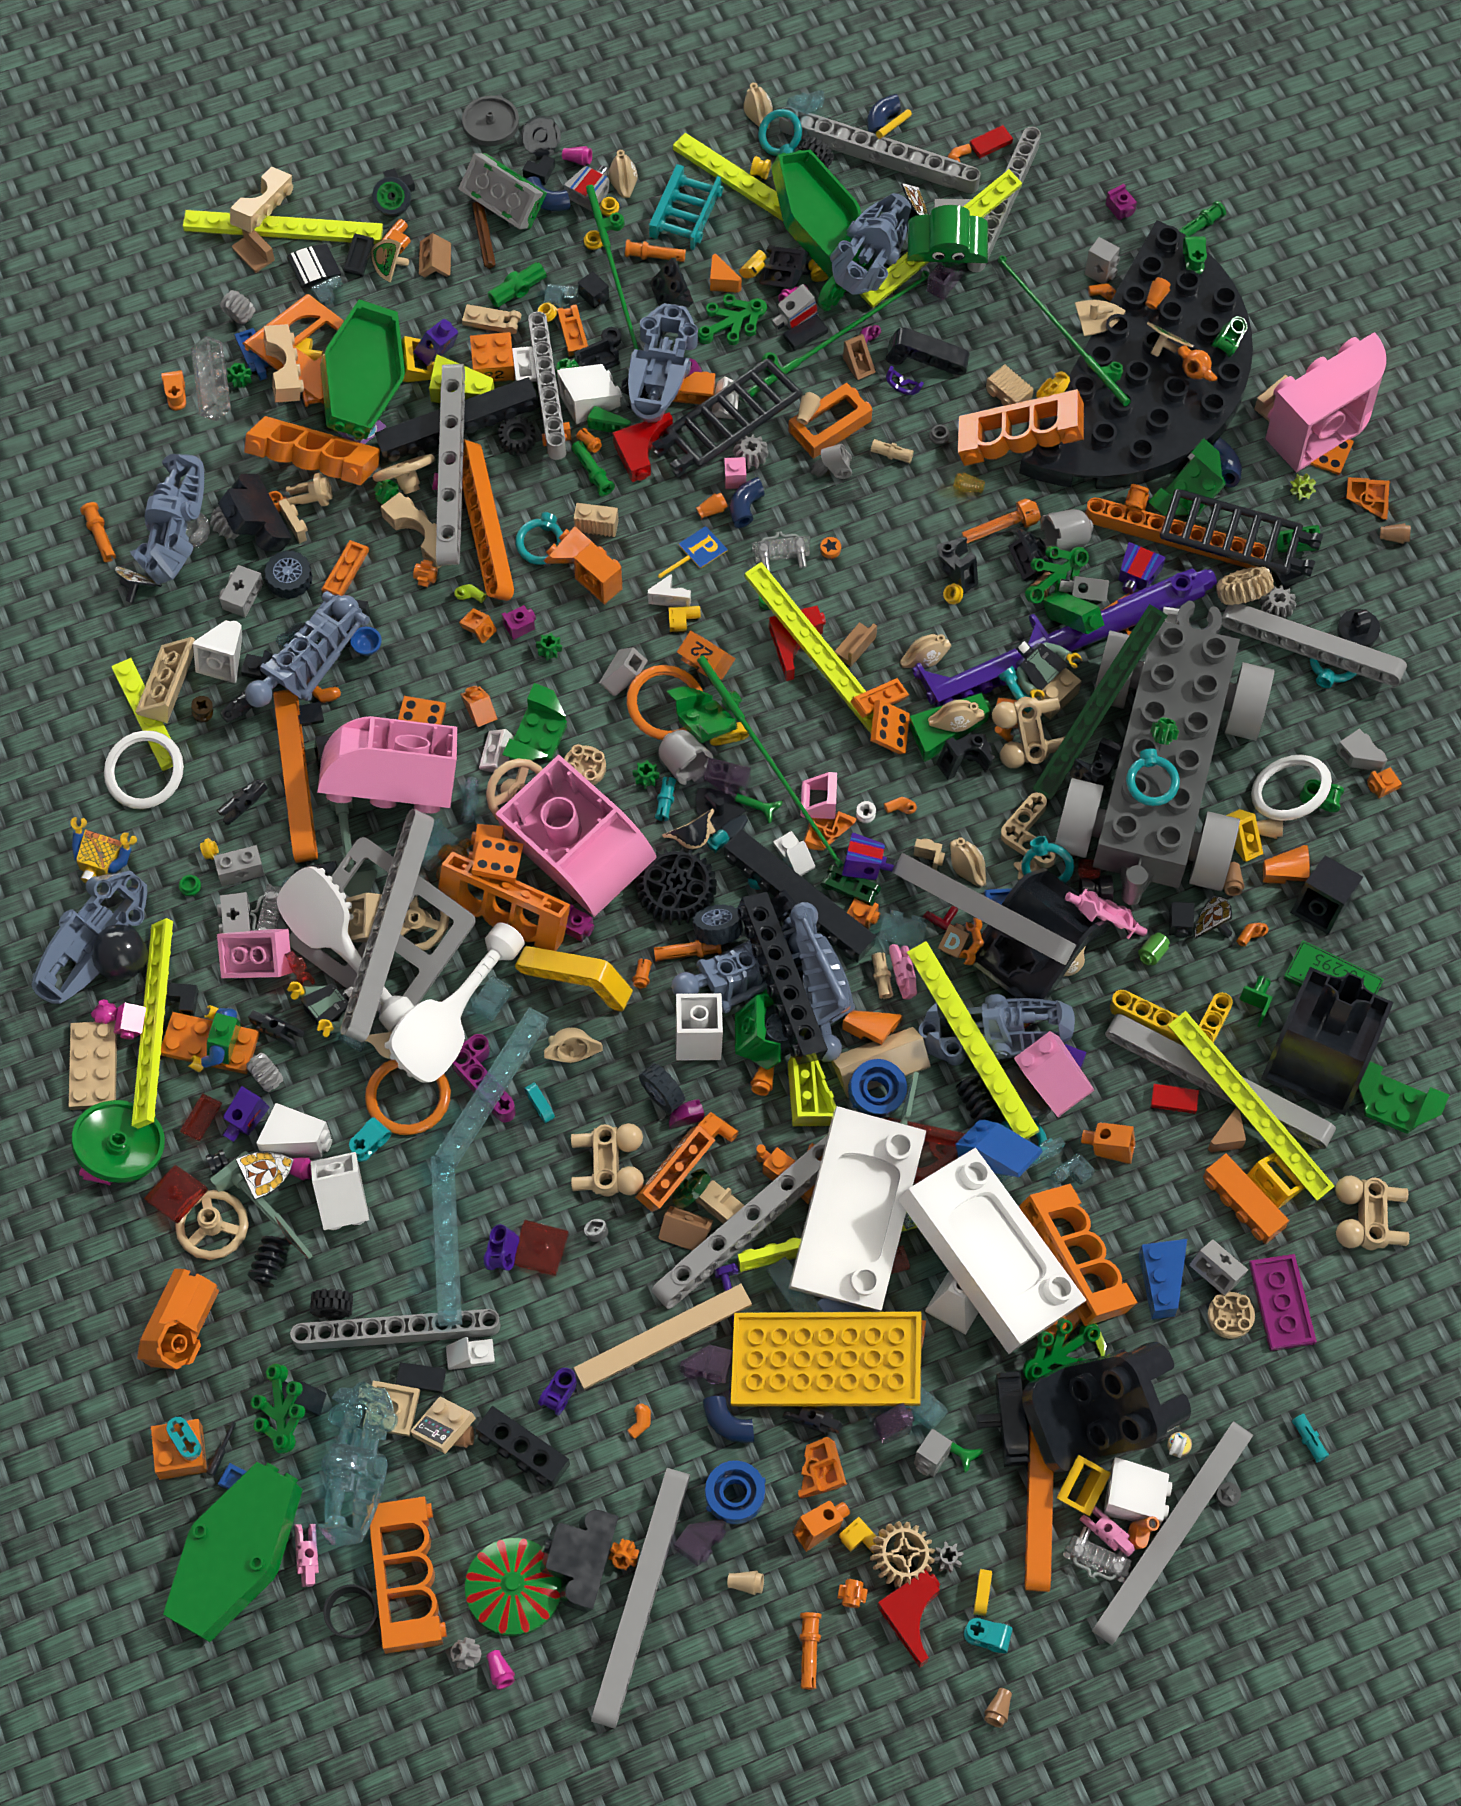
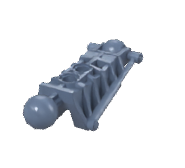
M329 591L323 593V603L310 620H307L305 626L294 635L293 640L289 644L286 643L283 649L278 654L275 653L266 664L263 663L260 666L261 672L267 677L263 681L256 680L248 684L245 689V698L251 706L264 707L272 699V689L277 684L282 685L302 700H311L313 690L341 655L340 652L360 625L366 626L369 623L370 618L362 613L354 597L349 595L340 596L338 594L335 596ZM334 615L340 621L337 622L331 616ZM319 637L322 638L320 643L317 645L315 642L318 640Z
M801 902L792 908L790 919L797 931L798 938H796L802 961L804 989L828 1048L821 1061L832 1062L840 1056L842 1045L840 1040L832 1035L830 1025L853 1012L855 1004L853 1003L844 969L834 949L825 936L817 933V909L813 904Z
M790 917L785 919L781 929L786 942L788 941V947L793 954L792 958L796 965L802 961L796 938H798L796 927L792 924ZM750 940L709 960H699L696 966L700 974L679 973L674 977L671 985L675 996L676 994H698L699 988L708 985L712 994H722V1013L730 1012L731 1007L763 992L767 988L765 978H762L760 975L758 960L752 954ZM802 965L796 967L798 973L803 971Z

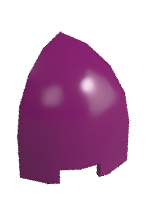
M700 1100L687 1101L677 1107L671 1113L669 1129L701 1122L704 1119V1110Z

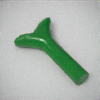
M737 793L735 801L762 811L769 824L773 819L772 814L782 805V801L763 803Z
M952 1442L950 1452L960 1457L964 1472L966 1473L970 1468V1462L983 1453V1449H964Z

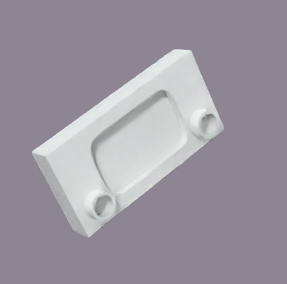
M836 1107L788 1289L873 1312H880L882 1310L906 1210L898 1199L913 1186L926 1130Z
M976 1148L910 1187L898 1199L1008 1354L1073 1312L1086 1301L1085 1297Z

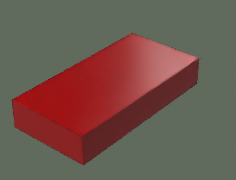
M1002 125L970 140L969 145L977 156L982 158L1013 143V137Z
M1154 1084L1151 1107L1196 1114L1199 1090Z

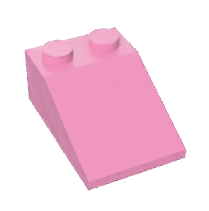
M288 929L217 934L221 978L281 977L292 973Z
M1050 1031L1014 1058L1024 1075L1057 1117L1094 1091V1088L1060 1037Z

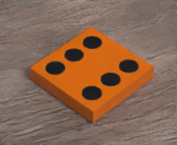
M1347 439L1311 462L1310 465L1340 475L1354 441Z
M404 696L398 720L442 725L446 703Z
M881 699L876 700L874 703L870 741L900 755L905 754L910 713Z
M480 835L471 874L515 883L523 843Z

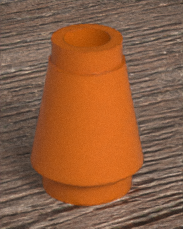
M1160 277L1152 281L1145 305L1151 309H1156L1170 292L1171 284Z
M720 492L718 494L714 493L696 507V510L702 519L724 512L728 505Z
M761 1066L759 1067L751 1081V1090L755 1094L766 1096L772 1091L774 1067L768 1070Z

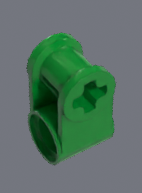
M1205 236L1184 237L1183 254L1185 255L1186 270H1192L1198 274L1204 271V262L1207 259Z
M1239 316L1232 318L1223 326L1212 346L1214 348L1218 347L1226 353L1227 357H1231L1247 330L1246 321Z
M1316 779L1306 781L1300 793V800L1303 804H1306L1317 794L1321 781ZM1331 784L1327 798L1318 808L1328 812H1338L1341 807L1339 802L1340 797L1344 794V788L1337 784Z

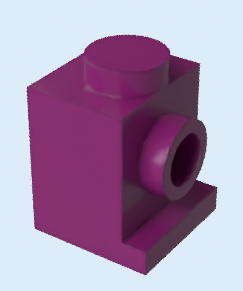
M1123 183L1107 192L1105 204L1116 218L1121 220L1134 214L1137 202L1126 190V186Z
M523 605L507 614L506 612L502 613L503 625L512 640L535 630L534 621L536 616L531 608L527 610Z
M570 904L565 933L583 942L586 936L589 937L593 932L595 926L593 924V917L574 908Z

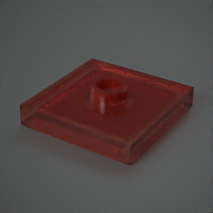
M174 1165L144 1199L178 1224L204 1196L208 1188L180 1167Z
M524 1220L514 1265L556 1276L569 1231Z

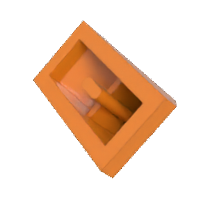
M716 253L712 255L710 291L740 292L742 278Z

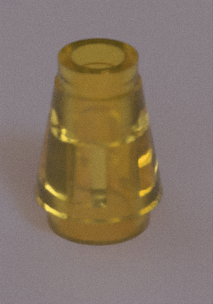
M965 472L956 473L953 489L958 490V492L982 493L985 481Z

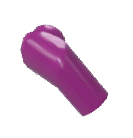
M878 325L869 326L862 329L859 335H864L867 344L868 341L880 335L881 328Z

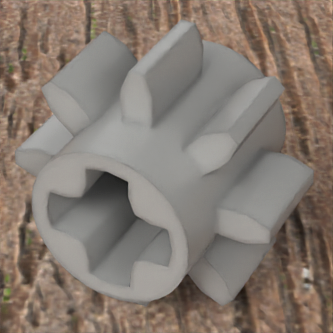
M944 1542L942 1550L936 1547L935 1552L939 1557L934 1558V1563L940 1564V1572L943 1569H949L951 1574L954 1566L961 1567L962 1563L957 1559L963 1557V1552H957V1544H954L952 1547L948 1546L947 1542ZM945 1553H948L950 1557H953L951 1562H948V1559L944 1558Z
M465 1637L464 1640H458L451 1649L452 1662L457 1663V1668L465 1670L468 1667L474 1668V1665L481 1658L480 1646L475 1644L474 1639Z

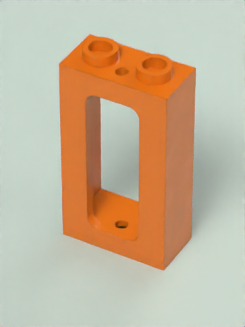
M848 383L820 400L821 405L809 422L844 399L855 410L817 435L811 434L804 426L805 424H801L796 420L798 414L789 420L788 432L813 459L821 455V449L836 445L872 420L871 405L864 401L858 391Z

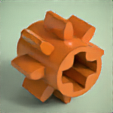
M423 560L421 564L416 563L413 578L418 580V585L428 587L430 582L435 583L438 568L433 566V561Z
M621 1539L619 1544L613 1542L608 1558L612 1560L614 1567L627 1570L629 1565L635 1567L640 1550L636 1549L634 1542Z
M847 1579L845 1585H839L837 1598L842 1599L843 1606L859 1608L860 1602L866 1603L868 1589H863V1582Z

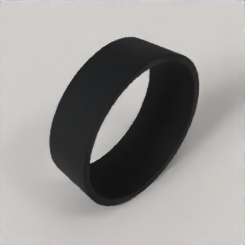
M355 1584L343 1585L335 1589L328 1596L324 1604V1620L328 1628L336 1635L346 1639L359 1638L369 1632L374 1625L377 1605L373 1595L366 1588ZM348 1593H358L365 1596L371 1602L374 1610V1617L370 1625L364 1631L355 1635L340 1634L334 1629L330 1620V1612L334 1602L342 1595Z

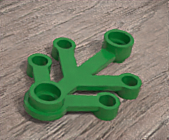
M726 294L723 298L725 307H737L744 310L737 312L718 308L716 303L707 304L706 313L708 316H719L726 319L710 327L702 326L699 328L698 341L702 344H709L713 341L714 334L733 325L731 332L727 335V342L730 345H736L739 343V333L743 319L749 316L750 320L744 326V333L750 337L756 334L758 318L762 317L767 311L766 302L758 298L748 302L735 299V296L732 294Z
M1057 546L1047 547L1046 556L1048 558L1057 559L1060 557L1067 559V561L1059 565L1045 562L1040 558H1034L1031 561L1032 570H1046L1053 573L1037 586H1030L1025 591L1027 601L1040 603L1044 598V591L1055 582V592L1059 591L1060 579H1066L1067 572L1070 569V580H1072L1073 576H1079L1080 568L1088 563V552L1082 547H1075L1071 551L1061 550Z
M1060 1319L1056 1324L1055 1338L1047 1331L1038 1334V1344L1034 1357L1027 1360L1023 1365L1024 1376L1028 1380L1033 1381L1053 1371L1048 1369V1367L1054 1363L1066 1365L1087 1360L1082 1357L1077 1359L1066 1355L1086 1342L1092 1343L1098 1340L1100 1337L1099 1327L1095 1324L1088 1326L1082 1324L1079 1329V1335L1063 1345L1065 1336L1072 1331L1073 1325L1067 1319ZM1064 1323H1066L1067 1326H1066V1328L1063 1330V1329H1062V1326H1063ZM1048 1335L1047 1341L1044 1342V1337ZM1052 1344L1050 1354L1044 1357L1046 1347Z
M272 1364L267 1368L266 1376L272 1382L274 1406L267 1402L265 1396L261 1395L253 1396L251 1406L254 1409L264 1411L275 1420L277 1430L270 1426L268 1419L260 1417L254 1421L253 1427L255 1431L265 1433L273 1440V1447L277 1453L285 1454L293 1450L296 1443L293 1432L299 1420L305 1414L304 1406L294 1404L297 1396L302 1392V1384L290 1381L286 1387L288 1395L284 1401L282 1383L287 1379L288 1370L284 1365ZM289 1414L291 1418L286 1425V1418Z

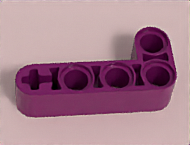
M475 1034L463 1043L457 1058L452 1063L453 1069L499 1121L509 1122L513 1120L516 1114L514 1101L480 1064L488 1058L490 1047L486 1036ZM477 1045L485 1046L482 1050L474 1049ZM462 1058L467 1060L464 1064L457 1063ZM475 1074L481 1075V1078L478 1080L471 1079ZM489 1090L496 1091V1093L492 1096H487L485 1094ZM500 1101H501V1105H502L505 1109H502V1110H501V1106H500V1103H499Z

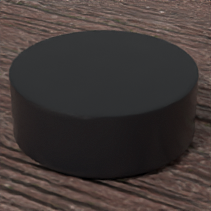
M608 327L602 331L601 340L611 337L614 347L620 345L622 337L619 329Z

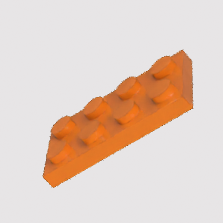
M172 1012L161 1045V1056L193 1062L191 1060L193 1055L201 1059L207 1056V1038L213 1020ZM241 1027L229 1065L220 1063L211 1067L247 1074L246 1064L253 1057L260 1035L259 1031Z

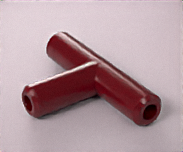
M951 906L943 919L930 911H926L923 918L947 931L949 924L958 912V908Z

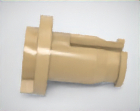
M321 473L314 474L313 481L301 483L294 487H286V491L291 496L309 492L287 498L290 505L294 504L295 506L296 504L318 501L323 507L329 505V500L332 499L329 479L323 477Z

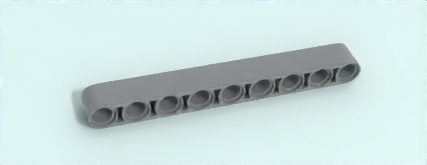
M1028 127L1023 131L1006 168V171L1010 169L1022 184L1039 148L1041 133L1036 127ZM1020 188L984 217L988 222V259ZM967 263L968 269L976 273L981 272L986 266V263Z
M533 312L528 317L529 332L533 348L547 451L551 459L559 460L566 455V441L547 318L542 312Z
M1228 604L1222 616V626L1226 629L1391 686L1399 685L1407 668L1406 662L1398 657L1244 604Z
M481 1309L299 1323L293 1326L290 1335L297 1349L315 1350L460 1339L464 1337H486L496 1335L500 1330L501 1324L496 1311ZM487 1319L496 1321L492 1326L484 1325ZM463 1321L472 1322L469 1328H462L460 1326ZM442 1322L449 1324L445 1330L437 1329L438 1324ZM418 1324L425 1325L424 1330L416 1332L413 1329ZM394 1326L402 1327L399 1333L394 1334L390 1332ZM370 1328L378 1329L375 1335L367 1334ZM352 1329L355 1331L351 1337L343 1336L346 1330ZM325 1331H330V1332H331V1335H330L329 1338H327V1339H322V1338H320V1335H321L323 1332H325ZM301 1333H307V1334H308V1336H307V1338H306L305 1340H302V1341H298V1340H297V1336H298L299 1334H301Z

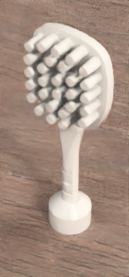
M306 867L297 871L283 885L277 897V906L283 919L294 934L306 945L314 949L331 948L358 973L362 957L348 934V924L353 919V914L348 911V909L352 908L351 902L344 901L346 898L345 893L338 891L339 886L332 883V877L326 876L323 868ZM384 987L379 1001L381 1003L379 1020L388 1032H392L402 1017L414 1005L408 997L392 996Z
M497 923L485 937L488 953L461 987L442 1002L432 999L422 1001L411 1008L398 1022L390 1035L389 1041L385 1043V1048L390 1050V1058L397 1061L398 1068L404 1069L409 1077H413L423 1083L435 1081L455 1061L465 1039L464 1030L461 1025V1016L467 1002L498 960H513L525 944L522 935L515 928L506 923Z

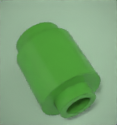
M1161 933L1151 935L1138 951L1140 960L1146 965H1156L1169 949V939Z

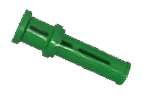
M1215 201L1210 208L1200 211L1197 218L1183 226L1179 231L1191 237L1205 226H1211L1219 217L1223 218L1226 215V209L1221 202Z
M575 442L571 446V450L588 472L589 481L595 484L600 496L610 494L614 490L615 484L609 481L606 471L599 468L583 442Z

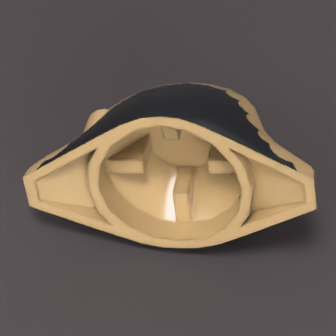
M711 809L690 823L662 834L663 838H672L683 847L689 849L702 847L708 841L710 834L716 832L710 821L714 810Z

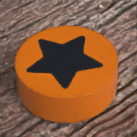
M827 537L821 542L820 552L825 558H836L841 553V543L834 537Z

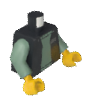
M1023 640L1015 647L1022 656L1016 662L1018 685L1032 698L1040 696L1045 700L1042 690L1068 665L1067 661H1069L1073 668H1078L1075 663H1072L1074 659L1083 661L1078 653L1072 654L1067 649L1048 642L1043 644L1036 643L1031 648Z
M291 982L287 989L292 991L291 998L295 1000L299 996L302 997L300 999L303 1008L317 1025V1031L321 1030L326 1038H329L333 1033L340 1032L353 987L350 986L343 992H340L334 984L308 987L302 986L298 982Z

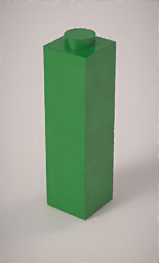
M1057 591L1042 600L1047 617L1070 628L1089 634L1104 626L1099 606L1061 591Z

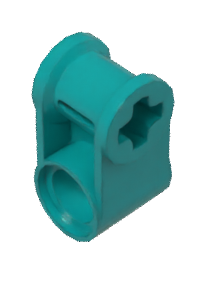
M375 1117L371 1118L351 1138L349 1142L351 1153L356 1152L358 1162L368 1160L389 1140L392 1132Z
M973 1618L964 1629V1638L971 1645L983 1647L996 1653L1006 1654L1013 1628L1006 1624ZM974 1627L978 1628V1636L974 1635Z

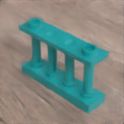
M676 164L650 221L649 237L657 239L660 232L667 231L690 238V249L694 250L697 243H701L702 231L717 198L722 196L724 187L721 186V177L717 176L714 185L687 178L684 175V166ZM685 185L709 192L710 194L707 200L680 193L679 189ZM678 200L702 207L703 209L699 216L673 208L672 204ZM674 216L694 222L696 225L694 230L691 231L668 224L665 220L667 217Z

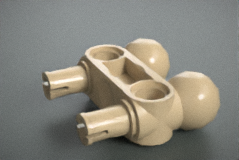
M1022 697L1014 702V704L1011 702H1001L995 706L992 712L994 723L998 727L1006 729L1015 726L1017 723L1021 743L1010 741L1001 749L1000 759L1005 766L1018 768L1025 761L1026 763L1038 764L1048 758L1049 753L1057 751L1065 737L1046 741L1040 719L1042 713L1060 710L1057 697L1040 701L1035 697ZM1026 707H1031V708H1032L1029 713H1027V714L1022 713V710H1023L1024 708H1026ZM1033 747H1039L1038 752L1030 753Z
M630 1123L621 1125L618 1129L617 1127L604 1124L594 1128L592 1133L571 1134L572 1148L592 1147L594 1152V1174L585 1177H572V1190H593L595 1194H601L606 1197L613 1196L619 1193V1191L625 1195L637 1194L643 1187V1174L637 1168L630 1166L624 1167L619 1171V1149L625 1152L636 1151L643 1141V1134L640 1128ZM603 1137H611L608 1142H601ZM605 1179L612 1180L609 1185L601 1184Z
M1351 1175L1339 1179L1335 1189L1337 1198L1342 1203L1348 1205L1358 1202L1359 1221L1354 1219L1344 1220L1338 1225L1336 1237L1342 1246L1355 1248L1360 1245L1367 1250H1375L1377 1248H1385L1388 1244L1401 1246L1409 1244V1232L1390 1231L1388 1229L1387 1201L1406 1203L1408 1200L1407 1188L1388 1187L1379 1178L1360 1180ZM1369 1189L1374 1190L1377 1196L1372 1195ZM1369 1232L1374 1233L1377 1236V1239H1373L1370 1236Z

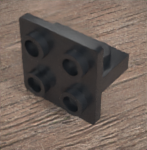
M671 258L652 278L650 286L659 306L666 303L690 307L694 303L690 290L687 287L676 258Z
M1019 529L1017 533L1020 538L1008 547L1022 579L1028 582L1043 571L1052 574L1053 572L1032 570L1031 561L1034 558H1040L1049 563H1053V560L1046 556V545L1040 537L1037 538L1032 533Z

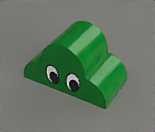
M958 205L938 206L933 208L930 214L912 217L908 221L907 261L988 263V222L982 217L970 216V211L967 208Z

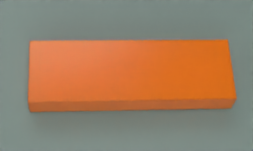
M349 540L322 587V593L329 591L335 596L337 594L343 596L367 556L369 547Z
M898 678L853 697L850 702L860 716L864 718L873 714L876 700L881 699L893 705L906 699L909 693Z

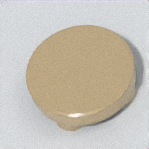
M574 745L564 758L592 785L600 782L605 775L606 761L604 754L594 747Z
M1229 1292L1225 1296L1219 1294L1214 1297L1208 1308L1207 1319L1210 1327L1216 1334L1227 1339H1237L1250 1331L1255 1320V1312L1250 1299L1246 1295Z

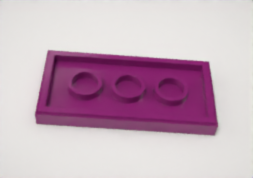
M1295 1254L1249 1261L1269 1350L1276 1351L1316 1344L1317 1340Z

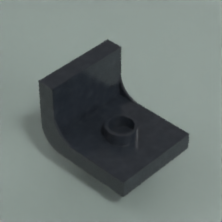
M1046 868L1029 872L1017 882L1001 905L1076 944L1067 964L1064 965L988 924L981 934L984 945L975 954L976 959L973 965L1017 999L1047 1000L1083 948L1092 939L1105 934L1112 922L1109 920L1103 921L1097 916L1091 922L1075 904L1065 900L1068 892L1077 896L1080 894Z
M1310 967L1261 1080L1345 1116L1369 1065L1394 1002L1370 992L1364 986V979L1347 972L1343 977H1335Z

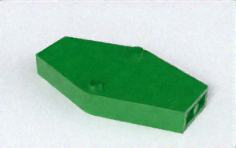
M812 150L781 153L776 157L771 166L784 226L800 246L809 252V256L825 274L831 278L833 271L830 256L841 241L851 242L852 239L846 235V230L852 221H855L861 215L860 206ZM858 249L852 260L868 271L873 263V259L871 258L868 264L864 262L860 264V259L857 257L861 250Z
M359 299L326 347L321 359L320 369L326 425L328 428L366 440L398 392L405 375L398 312Z
M256 1462L198 1518L189 1530L163 1615L209 1643L274 1580L281 1565L303 1489L296 1484L298 1479L288 1473H285L284 1476L279 1474V1469L268 1462L265 1466Z

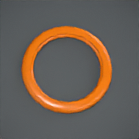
M669 665L652 666L643 670L633 679L627 692V708L633 722L645 734L659 740H663L668 733L676 730H660L651 726L643 719L637 705V696L642 685L652 677L670 675L679 678L691 688L703 691L692 675L683 669Z
M391 1059L377 1068L368 1081L365 1102L371 1118L375 1117L392 1133L398 1135H414L432 1128L442 1119L450 1103L451 1089L445 1073L436 1079L439 1087V1101L433 1113L419 1123L410 1125L395 1123L382 1114L376 1099L377 1089L383 1077L390 1071L398 1068L397 1061Z

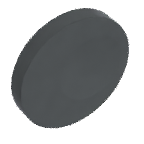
M499 96L480 97L472 101L465 108L462 116L463 129L467 137L477 144L484 146L500 145L509 141L516 134L519 128L518 111L505 98Z

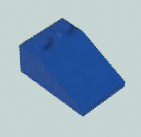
M987 1120L976 1122L955 1144L958 1157L976 1148L994 1173L1020 1177L1042 1153V1148L1003 1125Z

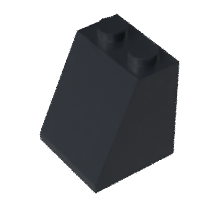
M1325 855L1305 882L1290 913L1329 935L1357 891L1363 876Z

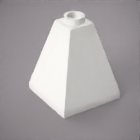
M225 620L194 641L196 673L236 683L242 643V625L240 623Z
M950 1272L945 1276L925 1310L928 1314L965 1335L979 1313Z

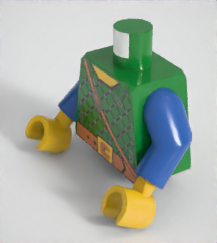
M207 1006L210 1010L208 1015H205V1018L213 1020L207 1038V1056L201 1059L193 1055L191 1057L193 1062L188 1067L201 1072L204 1067L207 1068L220 1063L229 1065L241 1028V1024L237 1019V1012L234 1009Z

